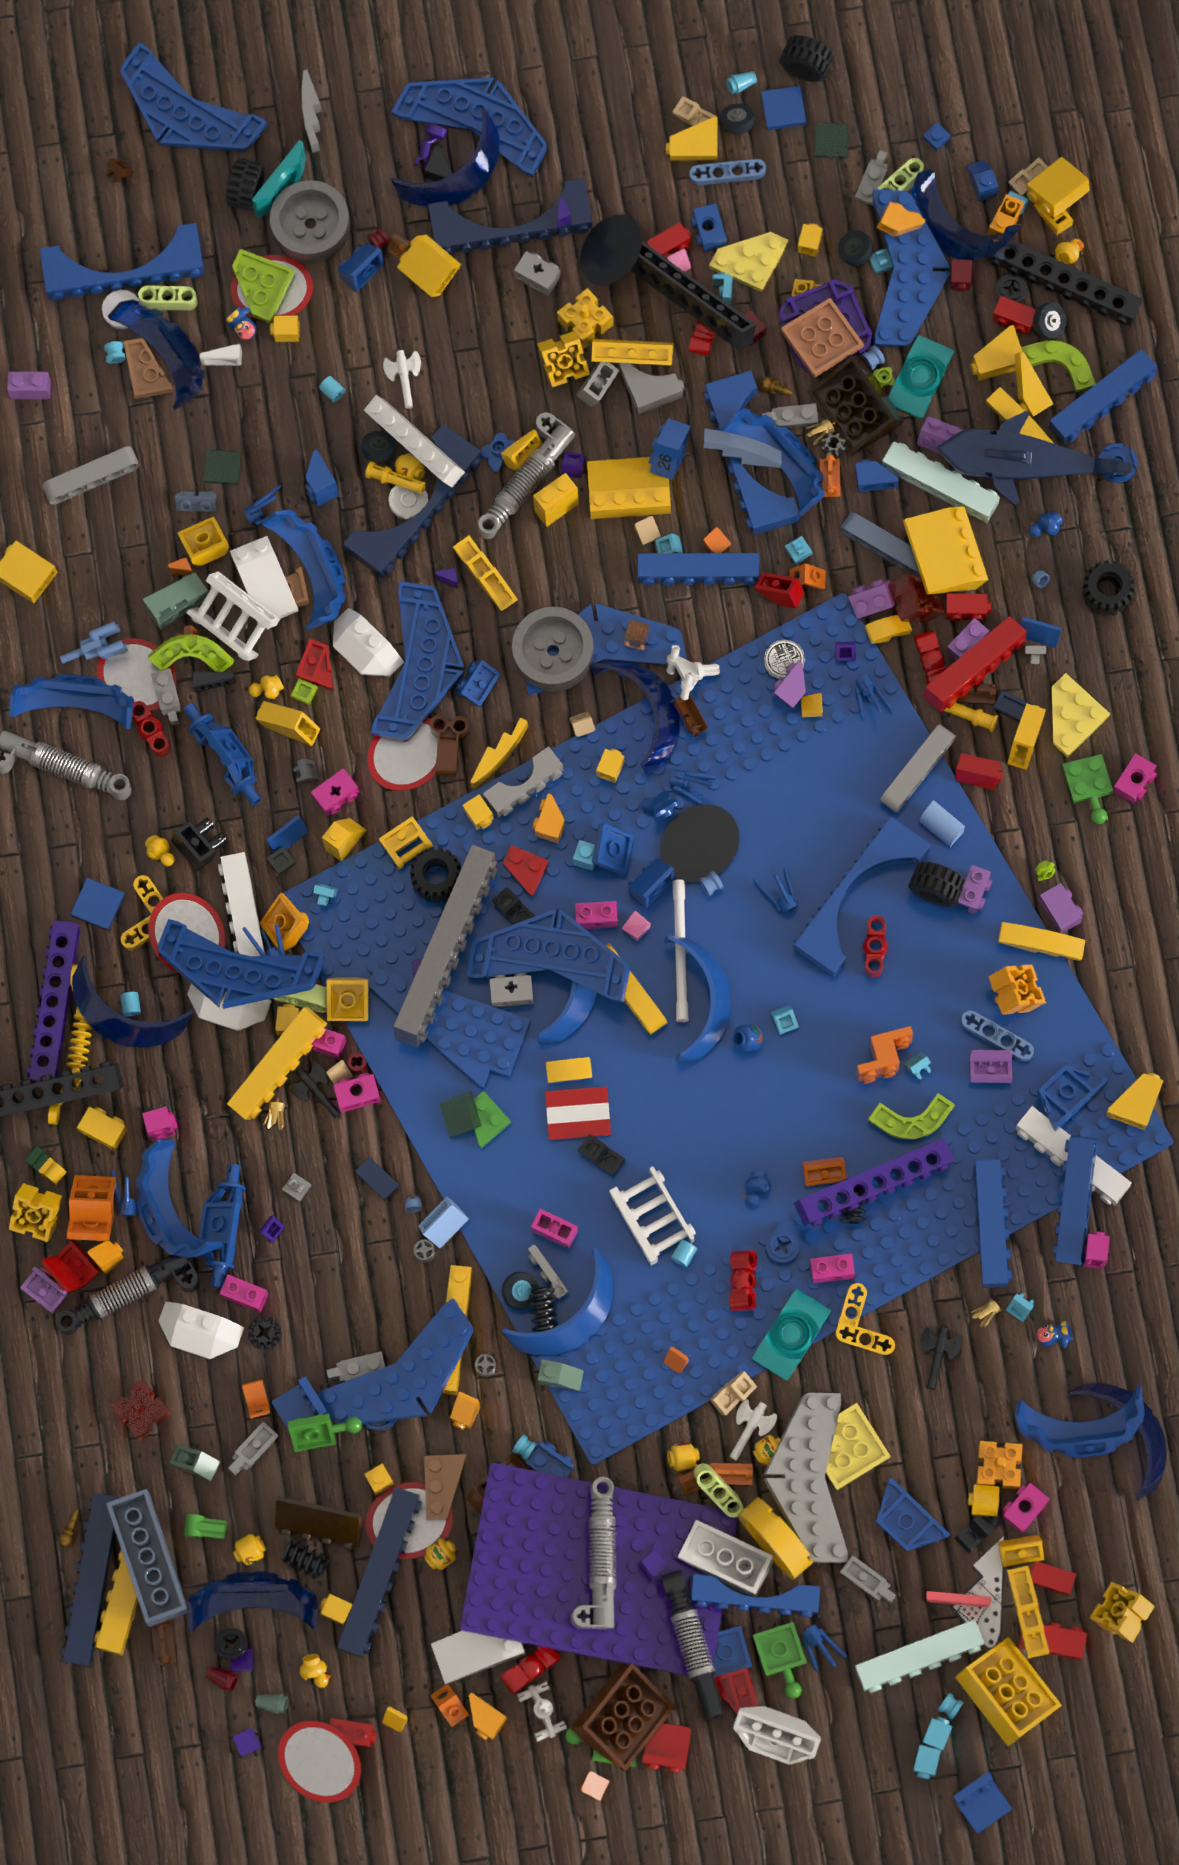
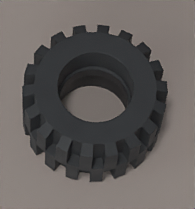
M793 35L789 37L779 62L787 72L799 79L821 82L825 79L834 56L830 49L818 40L807 36Z
M238 158L235 161L229 175L226 190L228 206L247 211L254 210L252 199L264 183L265 170L263 163Z
M1106 560L1103 565L1101 562L1096 563V566H1092L1089 569V573H1086L1082 596H1084L1085 604L1089 603L1088 608L1091 611L1096 609V614L1103 612V616H1108L1109 613H1112V616L1117 615V611L1121 613L1125 607L1129 606L1135 584H1133V576L1130 577V570H1124L1125 565L1121 564L1118 566L1117 561L1109 564V560ZM1105 580L1112 581L1118 585L1120 592L1114 596H1105L1098 591L1097 584Z
M431 847L428 852L423 850L421 851L422 855L417 854L415 862L412 861L410 876L415 892H418V896L421 898L425 897V900L428 902L434 900V903H439L441 899L445 902L453 890L461 871V865L457 861V857L451 855L449 850L445 852L441 847H438V850H434V847ZM433 866H441L448 871V877L442 883L432 884L424 878L426 871Z
M919 862L916 865L908 887L916 896L927 902L943 907H954L958 902L965 880L958 873L943 865L933 862Z

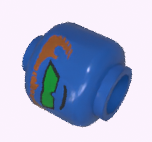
M740 1025L735 1029L732 1040L735 1047L740 1051H755L763 1043V1033L757 1025Z

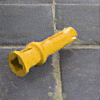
M370 462L366 468L365 477L368 479L374 478L380 480L382 484L391 483L422 494L425 490V482L396 473L390 467L386 466L384 468L376 465L375 462Z
M955 703L950 709L946 708L944 710L947 713L971 721L973 726L977 727L979 725L987 728L991 733H993L999 719L998 715L992 716L983 712L982 709L974 710Z

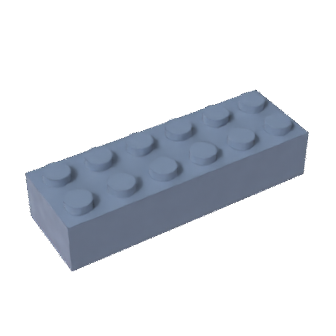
M144 1489L106 1503L146 1624L151 1627L189 1613L149 1491Z

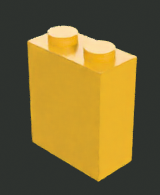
M1060 157L1027 183V197L1029 200L1037 203L1044 213H1049L1053 218H1056L1090 191L1089 179L1063 157Z
M428 235L416 236L411 241L409 250L400 257L401 262L397 268L429 296H440L461 264Z
M566 473L533 495L535 513L546 527L579 505L578 488Z
M18 541L7 547L5 556L0 561V582L33 604L57 574L54 565Z

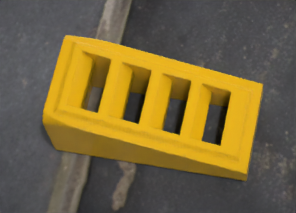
M1037 203L1033 204V207L1056 236L1072 226L1073 219L1066 211L1052 219L1051 215L1044 213ZM1062 218L1063 221L1057 224L1056 221Z
M533 429L505 449L501 456L507 467L518 471L535 449H539L543 443L537 431Z

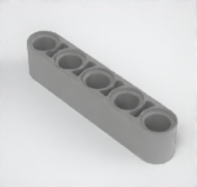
M128 446L44 482L42 488L49 503L54 505L136 470L140 464L132 447Z
M939 724L884 792L880 801L897 813L952 745L956 735Z

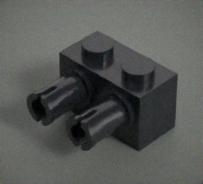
M208 817L196 826L191 821L187 822L174 832L171 840L196 871L210 863L214 858L216 850L227 844V839L225 836L221 838L223 834L220 832L209 841L203 837L205 833L214 828L212 821L208 823L210 821Z

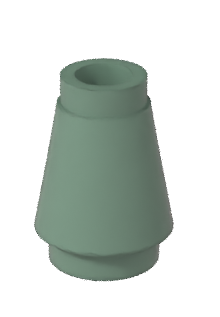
M258 1694L255 1705L280 1715L281 1713H286L289 1699L283 1694Z

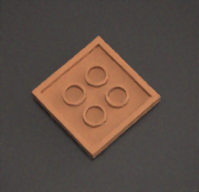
M831 298L781 327L780 330L814 378L864 348V343Z

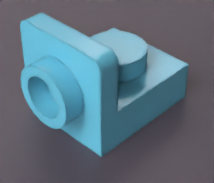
M727 273L713 274V285L720 286L719 298H722L723 301L731 305L732 276Z

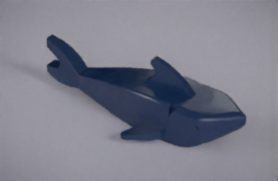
M1027 411L1004 421L998 431L977 428L965 429L936 447V450L957 472L965 476L992 479L995 489L1015 505L1019 504L1020 500L1013 480H1030L1088 473L1122 476L1128 475L1132 471V463L1095 458L1048 441L1019 434L1029 416Z

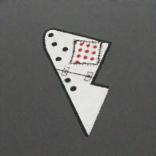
M1004 1535L999 1541L1006 1540V1535ZM998 1542L971 1567L980 1577L963 1593L965 1595L991 1597L990 1607L950 1605L964 1623L975 1619L984 1641V1647L989 1650L998 1645L1003 1623L1005 1567H1002Z

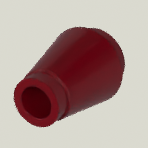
M212 1666L207 1669L205 1678L225 1692L227 1690L232 1692L238 1682V1676L235 1675V1672Z

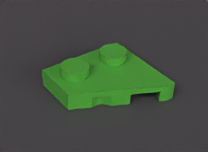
M484 1091L468 1104L481 1149L511 1124L510 1119Z

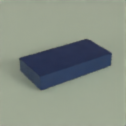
M1002 690L993 706V710L1020 722L1026 703H1030Z
M370 1157L355 1171L384 1201L399 1187V1184Z

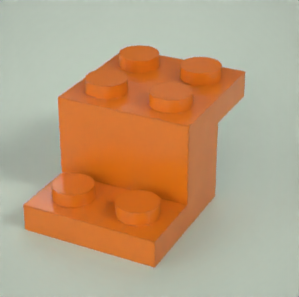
M911 1026L870 1037L869 1047L873 1061L857 1065L856 1076L858 1083L863 1082L867 1084L874 1082L875 1078L878 1077L890 1078L896 1075L895 1073L899 1071L900 1064L896 1047L897 1050L909 1047V1044L912 1043L913 1032Z
M74 1176L69 1197L70 1221L67 1229V1239L109 1241L114 1220L116 1177Z

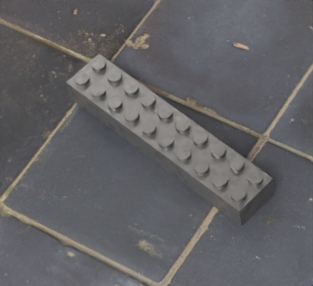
M475 845L471 846L393 1026L395 1040L416 1048L419 1047L420 1042L424 1043L428 1034L426 1028L428 1024L431 1025L436 1015L434 1013L435 1007L440 1006L443 999L442 991L444 987L447 988L451 981L450 972L452 969L455 970L458 965L459 958L457 957L459 951L463 952L467 940H465L467 933L471 934L475 924L473 922L474 916L479 915L482 908L481 900L488 895L490 886H488L490 879L494 880L498 868H496L497 861H495L494 852Z

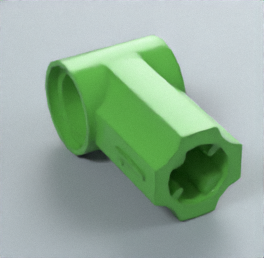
M186 1514L183 1536L224 1540L227 1521L208 1519L201 1515Z

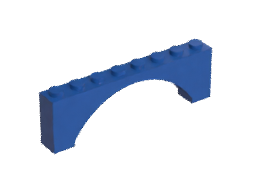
M196 223L177 226V232L172 241L156 258L139 268L126 272L104 273L85 268L68 258L61 251L60 246L40 249L46 293L49 300L55 301L69 296L81 297L87 293L100 294L106 290L118 291L124 287L137 288L142 286V284L148 283L159 284L161 281L166 280L178 281L184 277L197 278L205 274Z
M751 371L705 384L703 397L705 403L710 404L709 415L711 421L716 422L717 427L715 430L722 431L721 427L735 412L745 408L752 397L757 396V386ZM724 456L729 461L727 464L728 472L735 479L733 482L734 490L741 497V500H739L740 508L747 515V518H745L748 530H752L753 535L799 522L800 515L798 514L799 511L794 497L787 498L766 489L748 474L738 457Z
M892 816L888 821L884 820L878 828L880 832L876 837L872 836L866 844L868 848L864 853L860 852L854 860L856 864L852 869L848 868L842 876L844 880L840 885L836 884L830 891L831 897L828 901L823 900L818 907L819 913L816 917H810L805 925L807 929L803 933L799 932L793 941L795 943V951L833 978H835L847 960V957L842 954L838 940L837 917L840 906L848 891L863 876L876 869L899 863L917 864L922 862L931 850L929 842Z

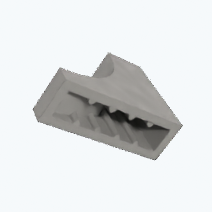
M616 363L638 415L683 398L685 387L682 379H678L675 373L665 376H654L639 371L630 363Z

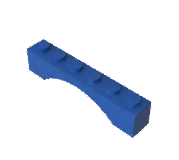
M693 1574L690 1579L689 1602L694 1603L696 1607H707V1604H713L717 1609H728V1606L736 1607L737 1611H749V1608L757 1609L758 1613H770V1610L779 1611V1615L790 1616L791 1612L800 1613V1617L812 1618V1614L818 1613L820 1587L798 1585L778 1596L755 1598L732 1591L715 1576Z

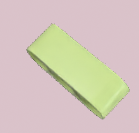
M917 158L908 160L882 183L878 189L908 192L922 179V161ZM916 168L919 171L914 173L910 169ZM903 181L905 184L897 185L896 182Z
M144 286L138 293L142 307L147 310L189 311L193 310L198 303L194 289L187 286ZM148 295L153 296L150 300H144ZM166 296H172L171 300H163ZM186 296L192 297L189 301L183 300Z
M317 984L309 991L273 998L302 1008H310L315 1012H327V987Z
M705 1463L697 1465L694 1469V1477L698 1485L726 1515L732 1518L738 1517V1514L743 1510V1505L738 1495L711 1466ZM703 1473H709L706 1479H700ZM716 1488H723L720 1493H714ZM737 1502L735 1507L728 1508L729 1503Z

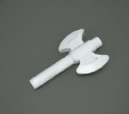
M400 350L396 352L397 362H391L385 358L383 367L386 376L391 381H395L396 375L399 374L405 408L410 409L413 407L408 375L410 371L413 372L414 376L418 375L421 368V359L418 352L414 351L412 356L406 360L404 351Z
M746 1399L739 1406L736 1415L737 1424L741 1425L747 1421V1426L729 1456L731 1459L738 1460L754 1429L759 1427V1436H763L774 1427L777 1414L763 1416L767 1407L766 1404L760 1402L753 1411L749 1406V1400Z

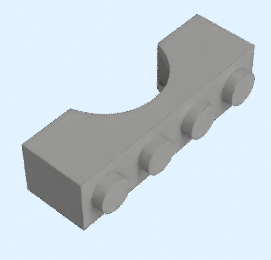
M549 746L532 758L534 769L528 781L519 786H507L498 782L483 793L485 802L498 818L511 813L514 806L518 803H525L530 798L529 795L535 791L537 793L546 787L547 782L550 780L554 781L563 774V764Z

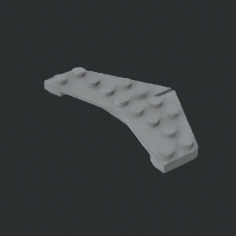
M807 1393L800 1398L778 1443V1447L763 1474L782 1475V1478H765L763 1480L790 1529L810 1555L807 1559L811 1558L813 1563L848 1562V1551L825 1480L830 1450L841 1407V1393Z

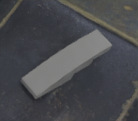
M304 70L301 89L302 110L307 137L312 153L320 151L315 133L321 131L316 113L322 111L307 70Z

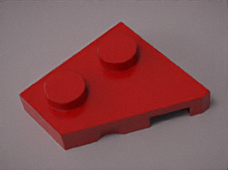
M309 639L295 677L332 690L333 682L329 659V645Z
M511 845L503 861V866L523 886L528 895L533 897L549 860Z
M748 1668L714 1677L720 1696L731 1706L737 1715L740 1708L759 1707Z

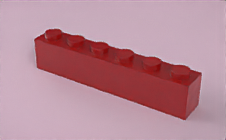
M1009 616L925 687L923 698L939 712H943L946 708L950 709L960 696L964 697L970 691L974 684H980L987 673L994 672L1000 662L1007 661L1013 651L1019 650L1025 645L1027 630Z

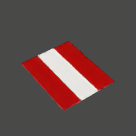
M607 1087L545 1092L549 1140L588 1137L589 1134L593 1137L611 1135Z

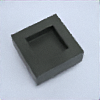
M281 847L267 857V861L279 876L295 865V861L284 847Z

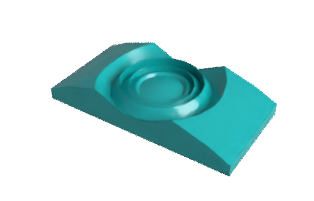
M300 140L253 197L254 213L258 218L270 213L274 200L285 188L300 181L306 163L304 145Z
M919 335L888 398L894 407L899 411L923 420L953 358L955 350Z
M796 1289L762 1340L752 1360L788 1382L832 1310Z

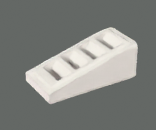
M240 344L200 353L202 365H241L242 350Z

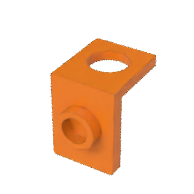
M803 564L790 569L789 577L794 578L795 574L798 571L800 572L798 579L800 585L805 584L820 590L825 589L826 570L809 564Z
M262 1379L242 1384L250 1419L270 1414V1406Z
M448 1684L430 1695L451 1727L469 1716ZM448 1692L444 1698L438 1699L442 1693Z

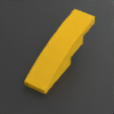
M1001 387L986 400V404L1000 416L1002 422L1024 412L1017 402ZM1028 416L1019 434L1053 443L1038 424Z
M470 535L452 547L500 611H503L518 600L497 569L492 566L484 553L479 550Z
M520 718L512 735L504 732L496 749L487 747L470 781L471 788L476 789L508 759L528 728L527 720Z
M1006 922L1001 923L998 943L1033 953L1041 952L1055 957L1063 956L1076 961L1082 960L1085 940Z
M1024 1566L1007 1570L1027 1656L1032 1658L1049 1654L1029 1567Z

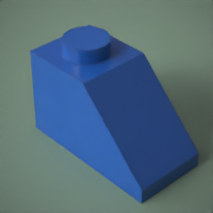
M985 160L966 166L978 202L998 195V183L992 168Z
M865 459L855 463L858 493L898 488V477L878 462Z

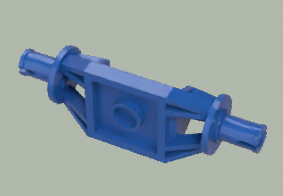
M194 703L187 705L183 711L192 721L188 729L189 733L195 736L200 745H209L216 751L221 763L228 768L223 778L232 788V793L234 795L243 793L251 806L258 804L262 798L253 787L257 780V777L254 775V760L231 728L212 721L213 716L211 714L202 716Z
M228 1164L226 1182L217 1183V1189L203 1203L198 1238L207 1242L223 1243L222 1247L214 1250L220 1252V1262L215 1261L213 1251L203 1254L206 1260L205 1265L213 1269L210 1287L215 1289H222L225 1272L235 1268L232 1264L236 1251L234 1247L240 1208H242V1192L246 1191L245 1186L238 1184L241 1166L236 1164ZM225 1191H230L228 1201H220Z

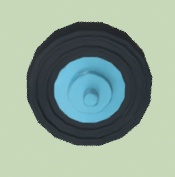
M514 1272L507 1276L503 1282L501 1289L502 1297L510 1307L520 1310L530 1307V1303L535 1301V1299L529 1298V1295L534 1293V1290H530V1288L539 1287L536 1279L529 1273Z

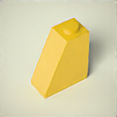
M712 117L670 136V143H666V155H670V161H717V117Z
M1014 325L1009 326L974 355L973 363L970 365L972 373L977 375L978 381L1016 371L1015 354L1022 352Z
M263 701L255 718L263 727L309 746H313L320 731V728L302 711Z
M1026 703L1007 764L1027 770L1046 709Z
M351 818L334 821L322 836L325 851L339 861H343L366 832V829Z
M1143 1073L1108 1108L1106 1117L1145 1131L1163 1080L1156 1074L1148 1073L1147 1075Z

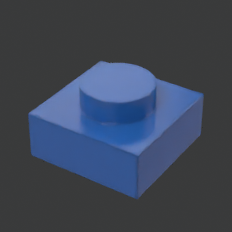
M938 123L934 124L923 135V139L936 151L951 138V135Z

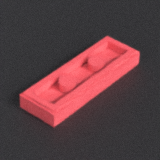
M927 1591L926 1601L932 1603L987 1608L991 1605V1597L932 1591Z

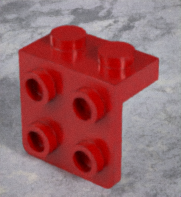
M75 1240L70 1241L58 1255L44 1258L41 1261L46 1273L52 1275L57 1281L58 1287L66 1292L85 1288L101 1271Z
M662 1723L645 1745L643 1765H647L646 1768L652 1770H659V1767L668 1768V1772L680 1773L681 1770L685 1771L691 1735L690 1728Z

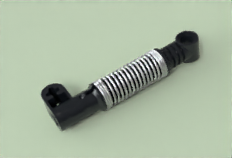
M169 1255L151 1266L145 1265L139 1268V1271L136 1270V1273L133 1272V1275H126L127 1279L123 1277V1281L120 1279V1283L116 1281V1284L113 1283V1286L110 1284V1288L106 1286V1289L100 1290V1294L99 1292L93 1293V1295L86 1298L83 1306L79 1304V1308L77 1306L74 1307V1311L72 1309L62 1311L56 1318L57 1327L65 1335L74 1334L78 1328L82 1327V1323L86 1325L85 1322H91V1318L93 1320L105 1318L108 1316L107 1311L109 1314L112 1313L111 1310L115 1312L114 1309L118 1311V1307L121 1309V1305L125 1306L124 1303L128 1305V1302L131 1303V1299L132 1301L138 1300L137 1296L141 1298V1294L142 1296L145 1295L144 1292L148 1294L147 1291L151 1293V1291L159 1288L161 1283L172 1277H175L183 1291H195L199 1286L198 1275L188 1258ZM191 1267L190 1270L186 1271L188 1277L191 1278L190 1284L185 1282L183 1274L176 1276ZM71 1318L73 1320L70 1327L62 1326V1322L65 1319Z
M680 1569L660 1575L666 1596H670L668 1598V1601H671L669 1605L673 1606L670 1619L674 1623L673 1626H677L674 1630H677L675 1633H678L676 1637H680L677 1639L681 1641L678 1644H682L679 1648H683L681 1652H684L682 1655H685L683 1659H687L684 1663H688L685 1665L686 1667L689 1666L686 1670H690L688 1676L695 1685L704 1721L725 1716L724 1707L714 1679V1666L711 1662L712 1659H710L711 1656L708 1655L710 1652L707 1651L709 1648L705 1644L704 1633H701L703 1630L701 1629L700 1622H698L697 1610L691 1602L688 1603L690 1597H686L689 1594L685 1592L687 1587L682 1571Z

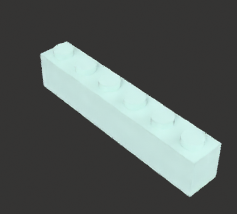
M893 442L882 460V466L894 475L955 507L964 506L966 513L985 523H988L999 504L1000 497L995 491L980 487L976 481L963 478L959 472L946 469L940 462L930 461L924 454L909 450V447L903 443Z
M974 1619L855 1665V1670L864 1692L869 1690L870 1693L881 1690V1685L889 1683L891 1686L901 1682V1677L909 1675L912 1678L922 1674V1669L929 1667L930 1670L942 1666L941 1662L949 1659V1662L962 1658L961 1654L969 1652L970 1655L977 1653L984 1646V1641Z

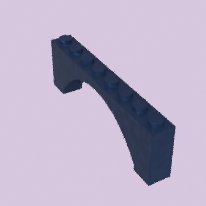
M584 178L565 181L564 190L548 211L529 223L513 228H491L473 223L448 206V201L428 204L434 241L450 255L455 252L467 253L479 248L486 250L491 248V246H508L515 242L527 243L533 239L545 240L551 236L558 235L564 237L569 235V233H586L592 230V219ZM562 198L571 213V223L558 228L559 199Z
M444 424L431 437V442L465 471L456 484L451 487L438 478L430 500L413 518L399 526L382 531L359 532L355 529L343 543L344 551L381 578L385 574L391 573L395 566L394 563L405 556L408 546L410 544L413 545L418 540L419 533L423 528L427 529L429 527L432 517L443 510L447 499L454 497L457 492L456 488L460 484H464L469 478L471 470L473 468L476 469L482 462L481 451Z

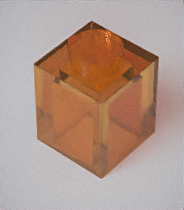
M630 619L624 638L625 646L645 650L650 632L649 624Z

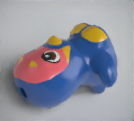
M239 307L226 318L227 326L230 329L234 326L235 332L242 340H249L256 334L257 327L254 322L246 317L250 309Z
M1067 1321L1060 1322L1058 1326L1055 1324L1045 1325L1037 1331L1038 1342L1044 1347H1050L1061 1342L1062 1348H1066L1068 1343L1073 1340Z

